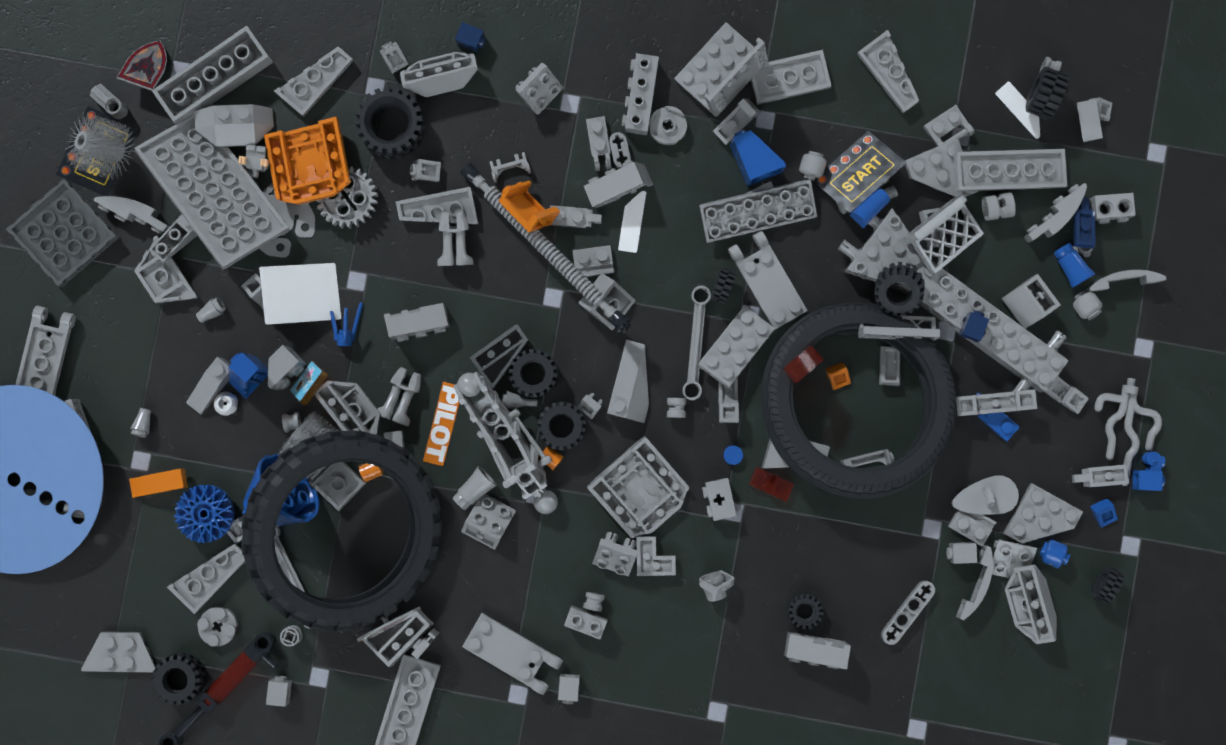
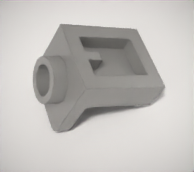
M390 41L382 46L380 53L392 74L409 65L396 42L392 43Z
M423 159L414 161L410 166L412 180L438 182L440 179L441 162Z

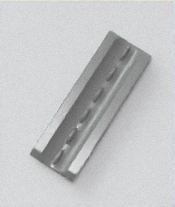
M811 180L798 181L699 205L707 243L817 217Z

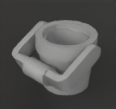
M720 570L700 577L699 585L703 588L708 601H718L727 596L726 590L734 585L735 578Z

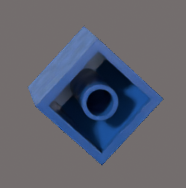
M741 130L734 134L735 137L732 138L730 147L747 187L783 172L786 167L785 162L751 130L747 132Z

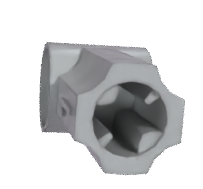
M100 83L91 89L90 96L107 113L116 119L126 117L128 107ZM119 105L118 110L114 112L115 106Z

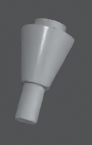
M506 391V395H502V403L507 409L524 406L537 407V399L525 398Z

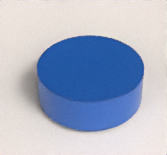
M729 446L725 449L723 457L728 464L736 465L741 462L743 452L737 446Z

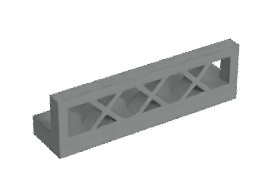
M900 316L902 319L910 320L915 325L914 327L917 328L870 327L860 323L858 338L896 339L907 336L918 339L930 337L935 341L940 337V329H936L935 317ZM922 322H930V329H921L918 325Z

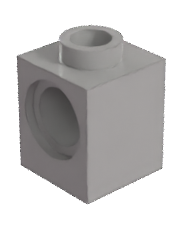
M949 543V547L946 549L947 559H950V563L954 564L977 563L976 543Z
M560 674L558 700H562L563 704H574V701L578 702L580 675Z
M275 676V678L271 679L268 682L266 705L287 706L290 702L292 680H286L287 677Z

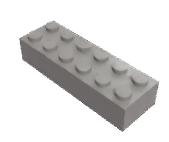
M245 26L153 89L152 92L172 121L178 124L194 115V111L211 106L268 67L273 61L248 26Z

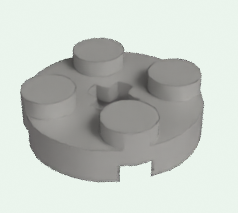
M665 106L656 110L649 121L650 134L660 144L675 145L684 137L687 130V121L684 114L673 106ZM671 121L673 128L665 130L663 123Z
M222 607L211 608L204 612L198 620L199 635L210 646L225 645L232 641L236 635L238 627L237 617L229 609ZM215 622L222 623V631L219 632L214 629Z

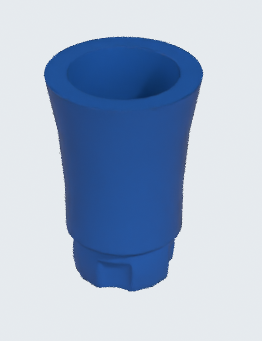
M1070 243L1054 252L1058 263L1068 278L1071 288L1095 275Z

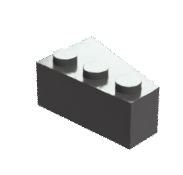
M516 324L471 356L470 359L494 390L510 368L511 362L521 353L529 340Z

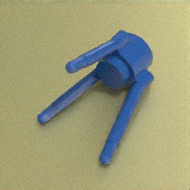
M362 302L359 303L352 332L348 330V308L344 309L343 330H339V333L334 312L330 311L334 340H337L338 346H352V341H355V334L363 306Z

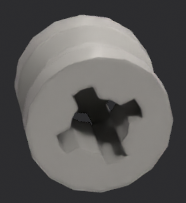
M1046 57L1040 71L1046 66L1059 71L1062 62L1058 60L1052 61L1050 57Z
M294 412L293 415H282L285 433L296 430L302 425L299 412Z
M586 592L587 600L583 608L602 612L601 603L605 596Z

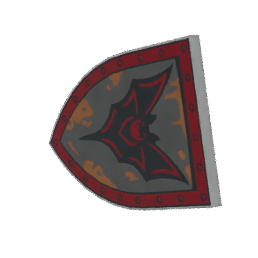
M161 41L148 43L134 51L127 59L117 79L151 91L155 89L167 64L166 52Z

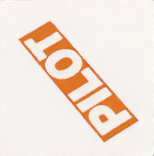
M447 382L442 384L423 459L424 462L440 466L444 465L459 406L458 395L454 389L455 384Z

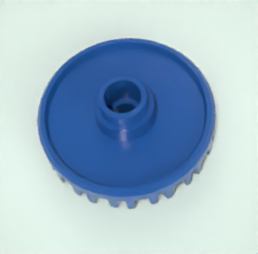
M199 485L189 488L190 490L184 492L180 496V501L176 503V515L174 517L177 518L175 522L179 525L177 528L181 529V533L185 534L186 538H190L191 541H197L198 543L212 542L222 538L230 530L234 521L235 511L231 498L224 490L213 485ZM204 510L207 511V516H206V517H204V515H203V511H204Z

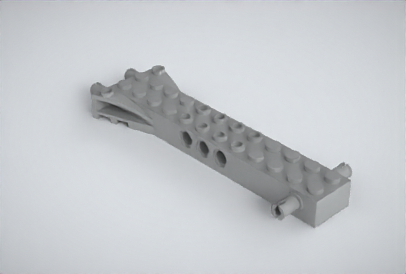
M893 209L889 210L884 218L880 219L875 216L868 223L874 228V232L861 249L859 248L858 250L846 240L841 243L838 250L851 258V263L843 273L852 274L865 280L876 282L879 272H882L885 266L889 268L891 263L898 265V262H902V265L905 266L906 263L911 264L910 268L915 266L918 269L917 273L921 272L922 279L925 282L924 297L920 306L957 333H960L967 313L974 311L984 313L989 322L982 340L979 342L967 340L1021 379L1012 392L1029 390L1030 387H1033L1040 393L1046 392L1069 361L1057 351L1067 338L1065 335L1062 336L1061 332L1056 331L1048 344H1045L944 269H940L932 275L911 243L907 244L903 239L909 231ZM931 261L934 267H936L937 264ZM895 282L889 286L903 292L905 295L911 291V288L903 282Z

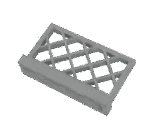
M964 194L951 199L903 237L907 244L911 243L932 275L937 273L984 234L964 204L967 201ZM959 210L964 215V221L957 219ZM946 221L952 222V230L945 229ZM957 223L963 225V234L957 232ZM968 226L972 227L976 233L974 236L968 235ZM934 230L940 232L939 240L933 239ZM945 233L951 234V243L944 242ZM956 236L962 237V246L956 245ZM920 241H928L927 250H923L919 243ZM933 243L939 244L938 253L932 252ZM944 246L950 247L949 256L943 255ZM932 256L938 257L936 267L931 262Z

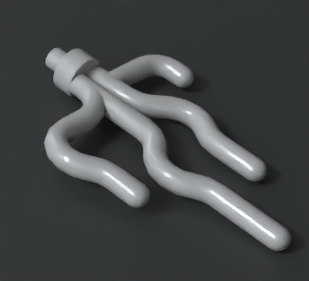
M1128 378L1127 385H1122L1121 395L1104 393L1095 402V410L1097 412L1102 410L1105 401L1120 403L1118 411L1107 420L1105 425V432L1108 438L1107 460L1114 458L1116 436L1113 426L1126 413L1124 429L1132 441L1131 448L1126 453L1123 464L1127 465L1128 478L1130 477L1132 459L1140 447L1138 435L1132 428L1134 412L1152 417L1154 420V425L1146 438L1145 449L1147 451L1153 450L1155 436L1162 427V418L1157 411L1138 405V387H1135L1136 379Z

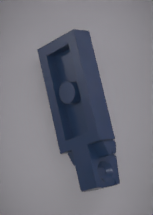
M1083 198L1074 213V247L1094 248L1096 245L1095 211L1089 209V198Z

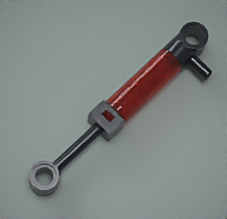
M263 632L257 635L213 684L194 701L199 707L176 731H170L159 739L158 745H168V738L174 741V745H182V735L204 712L208 715L214 712L261 660L265 661L272 669L276 668L278 663L268 654L276 645L274 634ZM262 637L268 640L267 647L261 645Z

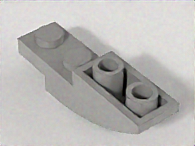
M1085 183L1080 186L1076 184L1067 190L1069 192L1067 196L1063 197L1061 195L1053 201L1054 205L1049 208L1052 213L1042 218L1043 223L1039 226L1035 224L1026 230L1028 234L1024 236L1025 240L1029 243L1043 233L1047 238L1057 233L1078 209L1085 195L1087 185Z
M115 196L95 197L93 200L99 203L98 208L108 213L111 210L116 213L114 215L115 218L123 222L125 220L131 222L136 220L143 225L147 222L152 225L151 229L160 235L162 232L165 233L170 227L156 219L160 213L159 211L138 201Z

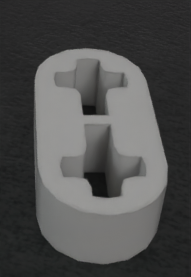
M616 132L610 137V148L613 162L620 169L622 168L621 162H617L619 160V153L622 152L623 158H627L625 162L630 161L627 139L623 133ZM616 137L623 140L621 142V149H618L616 143L613 144Z

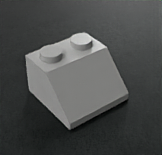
M603 273L593 283L606 296L604 301L624 315L636 301L614 280ZM583 296L579 304L613 330L615 327L608 320L609 318L604 314V311L599 306L594 307Z

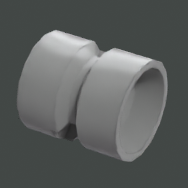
M1011 192L999 194L998 197L989 195L982 198V211L986 221L996 220L999 216L1002 218L1015 216V201Z

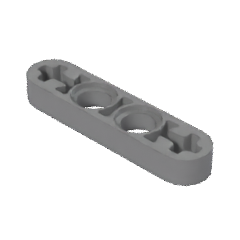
M919 582L883 628L881 638L885 643L889 645L896 644L935 593V587L931 582ZM929 585L928 590L930 592L928 594L924 593L921 596L922 598H924V601L915 596L916 593L918 595H921V593L923 592V590L921 589L922 586ZM913 599L919 602V607L916 610L909 608V602ZM900 615L907 617V623L903 626L897 623V618ZM892 624L901 629L900 632L898 630H895V632L893 633L895 638L893 640H887L888 636L886 635V633H891L895 629L894 627H892Z

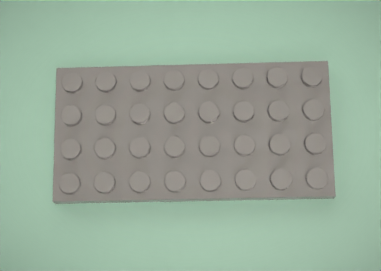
M195 115L186 118L134 148L137 155L223 270L289 231V227L244 167L238 163V159L229 147H216L196 131Z

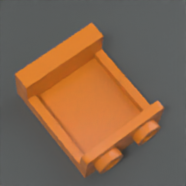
M525 181L512 186H506L498 201L528 232L552 225L560 210L556 206L544 209L528 192L532 183Z

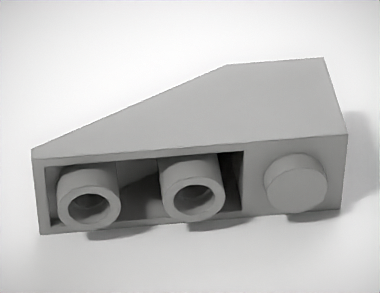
M181 214L149 250L164 263L192 241L197 234Z

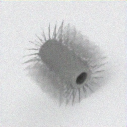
M96 118L95 122L94 119L93 121L91 119L90 127L92 123L98 124V126L94 125L90 130L89 123H85L87 128H82L81 132L77 128L79 133L76 140L69 142H75L72 146H76V149L73 151L75 156L80 154L78 161L82 162L80 164L82 166L81 169L84 168L83 163L89 164L87 166L89 168L88 171L91 170L90 165L96 166L94 168L96 174H99L97 169L103 168L101 170L103 176L107 172L109 173L108 170H110L109 176L112 179L111 170H114V173H116L114 162L115 165L117 164L118 169V162L121 161L123 164L121 159L125 160L123 156H127L124 153L130 152L125 151L128 148L125 147L127 144L123 143L126 138H123L124 135H121L125 133L118 132L119 125L116 126V131L111 130V121L109 119V126L108 124L104 126L103 120H101V124V122H96Z
M312 419L305 421L294 433H291V437L288 438L289 440L282 447L283 450L281 452L298 445L300 441L311 436H318L320 433L324 434L327 431L330 432V428L327 426L323 427L320 425V422L316 424L318 419L314 422H311L313 421ZM327 466L318 469V472L315 471L309 474L307 477L312 479L318 476L319 474L317 473L322 472L321 470H323Z

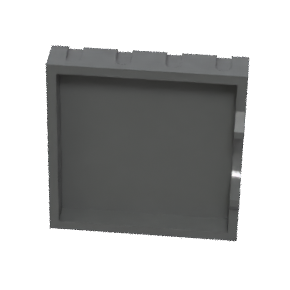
M65 178L30 207V210L22 214L14 224L6 228L22 248L26 249L31 258L41 266V269L54 280L53 282L58 287L65 286L120 237L73 184Z

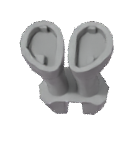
M442 212L439 231L443 232V254L438 258L437 266L454 265L452 233H456V265H474L473 258L467 255L465 231L469 230L465 213L457 212V226H450L449 212Z
M400 367L390 381L393 386L387 401L382 407L377 409L381 413L380 417L391 420L401 389L404 390L403 397L392 421L409 427L410 419L407 416V410L414 393H419L421 374L414 372L409 385H406L403 382L407 369Z

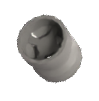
M667 398V404L669 405L667 417L686 418V411L684 410L686 398Z
M297 625L288 626L280 634L282 644L289 647L296 645L303 638V631Z

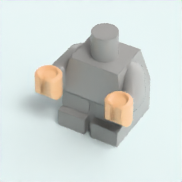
M247 145L246 157L239 156L238 163L243 164L245 168L251 171V178H258L259 172H265L270 165L266 147Z

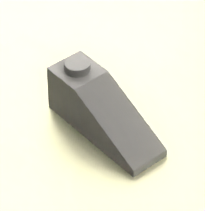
M217 357L186 402L201 415L229 382L228 366L230 363L224 358Z

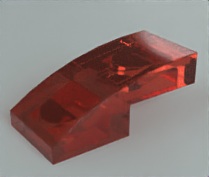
M810 345L783 369L797 383L820 364L823 358Z
M756 467L748 484L783 501H787L794 486L793 483Z

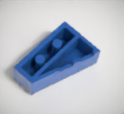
M237 353L231 359V364L228 366L229 384L245 399L268 377V367L256 356L247 353Z

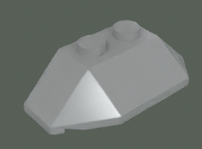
M452 52L417 61L409 66L406 71L400 72L404 89L424 97H430L464 88L478 68L474 54Z
M253 104L220 105L194 111L196 131L216 147L256 146L264 138V135L274 128L272 108Z
M326 381L313 392L342 431L357 430L377 434L381 413L357 383Z
M1035 564L1015 568L1005 587L1015 627L1031 638L1036 644L1056 641L1057 616L1046 578Z

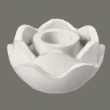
M222 392L215 397L214 408L219 414L228 416L237 410L238 399L230 392Z

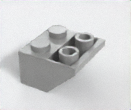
M1038 274L1030 277L1001 298L1018 323L1025 329L1060 306V303Z
M282 345L269 358L268 387L270 389L284 390L290 385L291 382L289 380L294 376H299L305 370L304 366L306 363L291 347Z

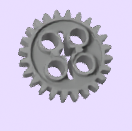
M353 167L350 168L349 175L350 180L354 181V184L351 188L345 187L343 190L348 194L357 211L353 210L341 191L335 199H330L329 197L317 200L318 203H321L317 208L323 210L320 214L323 217L327 216L326 221H332L335 227L339 223L342 229L345 224L351 229L352 223L359 227L358 221L360 220L365 224L364 217L371 218L369 212L376 211L372 205L378 204L374 200V198L379 196L376 192H373L377 189L375 185H372L374 181L371 178L368 179L367 173L362 175L360 169L355 173ZM364 196V201L357 204V198ZM348 207V212L342 215V208Z

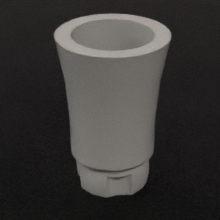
M478 466L470 478L458 489L453 500L463 510H466L489 490L497 486V484L484 469Z

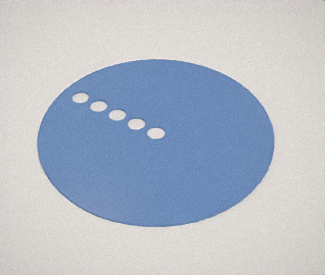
M6 385L0 386V572L9 574L31 573L51 567L62 561L87 537L94 525L102 502L103 466L100 452L91 431L83 419L67 403L46 391L34 387ZM13 472L19 474L21 479L20 484L16 487L8 483V476ZM27 482H33L36 485L37 490L33 496H28L24 492V485ZM44 491L52 494L53 500L49 505H43L40 501V495ZM61 500L67 502L69 506L68 512L64 515L56 511V504ZM75 510H81L84 513L85 519L83 523L76 524L73 522L72 514Z

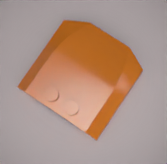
M332 117L318 121V124L287 132L281 130L264 135L277 200L301 205L333 197L351 183L339 118Z

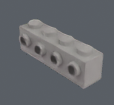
M636 53V58L631 60L630 70L634 72L633 78L629 77L627 89H631L630 96H626L625 107L628 108L627 115L623 114L622 126H625V132L641 135L648 134L659 60L658 56Z

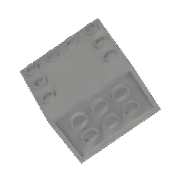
M725 23L674 79L717 117L768 62L765 43L758 37L756 40L757 45L754 47L728 23Z

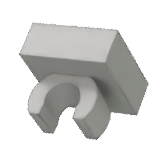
M591 393L589 396L586 395L577 406L590 419H593L602 407L601 399L598 402L592 399L594 393Z

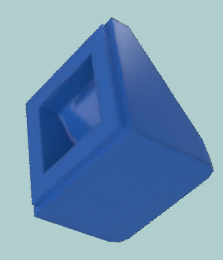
M1108 499L1090 506L1101 528L1118 520L1115 507Z

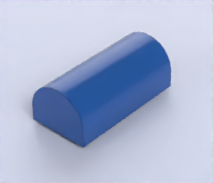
M878 188L850 216L864 228L890 202L889 195L883 189Z

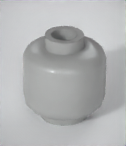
M809 151L808 154L803 155L799 171L804 174L803 178L815 181V178L823 176L827 162L823 158V154Z
M1082 291L1075 296L1076 300L1073 303V308L1080 318L1091 320L1102 312V303L1094 292L1086 293Z

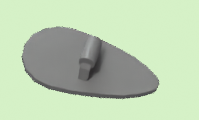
M992 476L963 489L952 500V506L959 511L969 514H1003L1011 511L1017 505L1019 499L1018 489L1010 478Z
M421 608L413 609L391 621L387 617L384 618L382 616L380 619H382L384 624L361 636L357 641L361 642L383 628L421 610Z

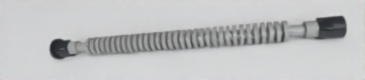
M472 163L467 164L461 170V175L477 188H481L485 192L484 198L501 212L594 307L599 306L604 311V314L609 318L608 320L616 328L615 331L617 333L621 331L624 333L630 328L631 318L626 317L613 306H609L604 301L606 296L590 280L588 281V278L581 274L539 230L528 232L498 201L502 193L495 186L489 187L485 183L486 180L482 177V174Z

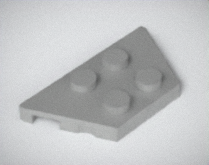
M156 235V236L153 238V243H152V245L150 246V248H151V247L155 244V242L160 238L159 236ZM146 250L142 261L137 265L134 272L155 303L198 298V295L173 257H170L163 263L150 250Z
M101 632L81 671L153 672L157 667H155L150 656L152 654L149 648L145 645L142 632Z

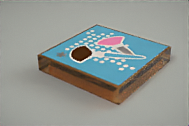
M312 360L290 389V392L301 404L307 405L328 374Z

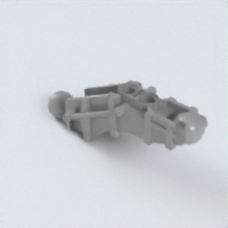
M478 371L463 374L457 384L454 385L458 401L466 407L470 414V420L473 423L476 422L481 429L477 432L479 438L484 437L504 479V488L507 489L517 483L522 489L524 500L534 495L536 510L542 514L552 513L558 505V499L552 491L544 490L547 487L546 472L543 468L552 462L551 456H545L534 438L518 418L520 411L515 409L509 412L499 399L497 392L493 391L487 383L485 376L480 375ZM481 390L485 396L473 402L470 397L476 396ZM489 412L495 413L494 415H488ZM501 426L506 427L505 429H498ZM521 429L523 430V432H524V433L526 434V436L528 437V440L531 442L530 444L528 443V441H527V439L525 438L524 434L522 433ZM510 434L524 457V460L516 465L501 441L507 439Z

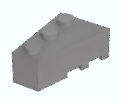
M443 303L419 307V309L411 311L404 310L394 315H390V313L384 314L388 336L397 340V342L407 341L409 336L416 335V338L427 336V332L435 331V333L445 332L446 328L450 327L446 307Z

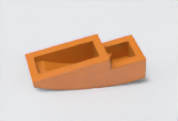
M176 469L129 479L132 498L188 488L185 469Z

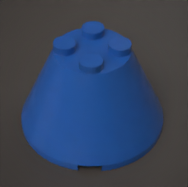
M280 454L266 455L259 461L243 500V514L246 512L247 501L252 489L256 487L261 479L259 477L268 466H271L278 459ZM305 477L288 495L279 512L276 526L308 522L317 515L319 498L316 489H312L308 482L309 477Z

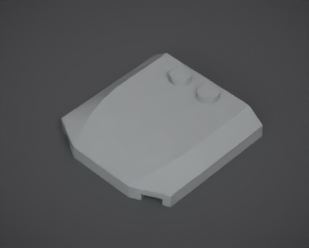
M645 436L632 445L587 486L589 491L631 538L654 532L681 508L686 492L689 490V486Z

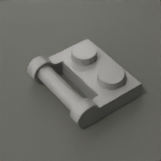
M957 105L923 126L936 147L956 138L960 141L966 136H971L975 133L973 127L967 122ZM959 125L962 127V131L945 142L941 141L940 138Z

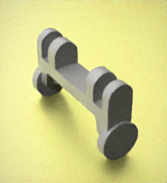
M522 152L523 159L519 160L518 154H515L516 161L502 165L500 159H497V166L495 167L493 161H490L494 183H497L498 176L504 170L514 167L525 169L530 174L531 171L525 153Z

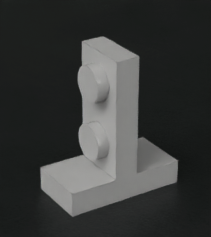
M743 98L738 103V106L713 132L727 145L735 137V133L741 131L762 112L750 99Z

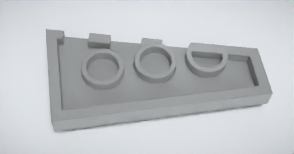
M887 30L861 49L857 55L899 110L905 113L917 104L919 99L905 72V67L900 61L895 44L893 45L890 38L891 35Z
M337 47L319 59L316 64L311 67L309 66L295 78L293 77L287 81V84L277 88L274 92L304 117L354 60L340 47Z
M471 187L396 201L399 220L440 222L442 212H449L451 223H456L457 212H464L468 224H478Z
M237 544L230 546L167 588L194 614L197 613L245 563L242 549Z

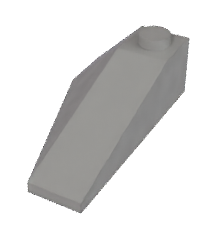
M626 340L607 414L644 423L649 407L645 344Z

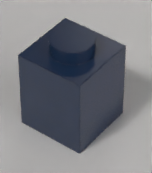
M462 22L455 41L457 45L478 53L479 48L484 47L486 38L483 30Z
M979 311L967 313L959 336L975 342L981 341L989 319L985 317L984 313Z

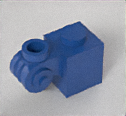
M1146 452L1142 456V462L1147 465V468L1143 471L1133 470L1132 489L1162 491L1165 478L1162 475L1163 471H1161V468L1165 466V457L1160 456L1157 452Z

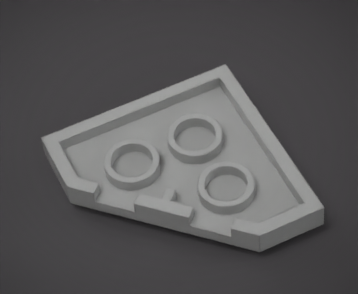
M958 138L904 160L906 161L905 167L908 175L914 181L928 185L953 197L962 194L967 197L978 192L956 191L954 153L963 152Z
M1030 483L1003 534L1019 543H1025L1075 528L1083 511Z

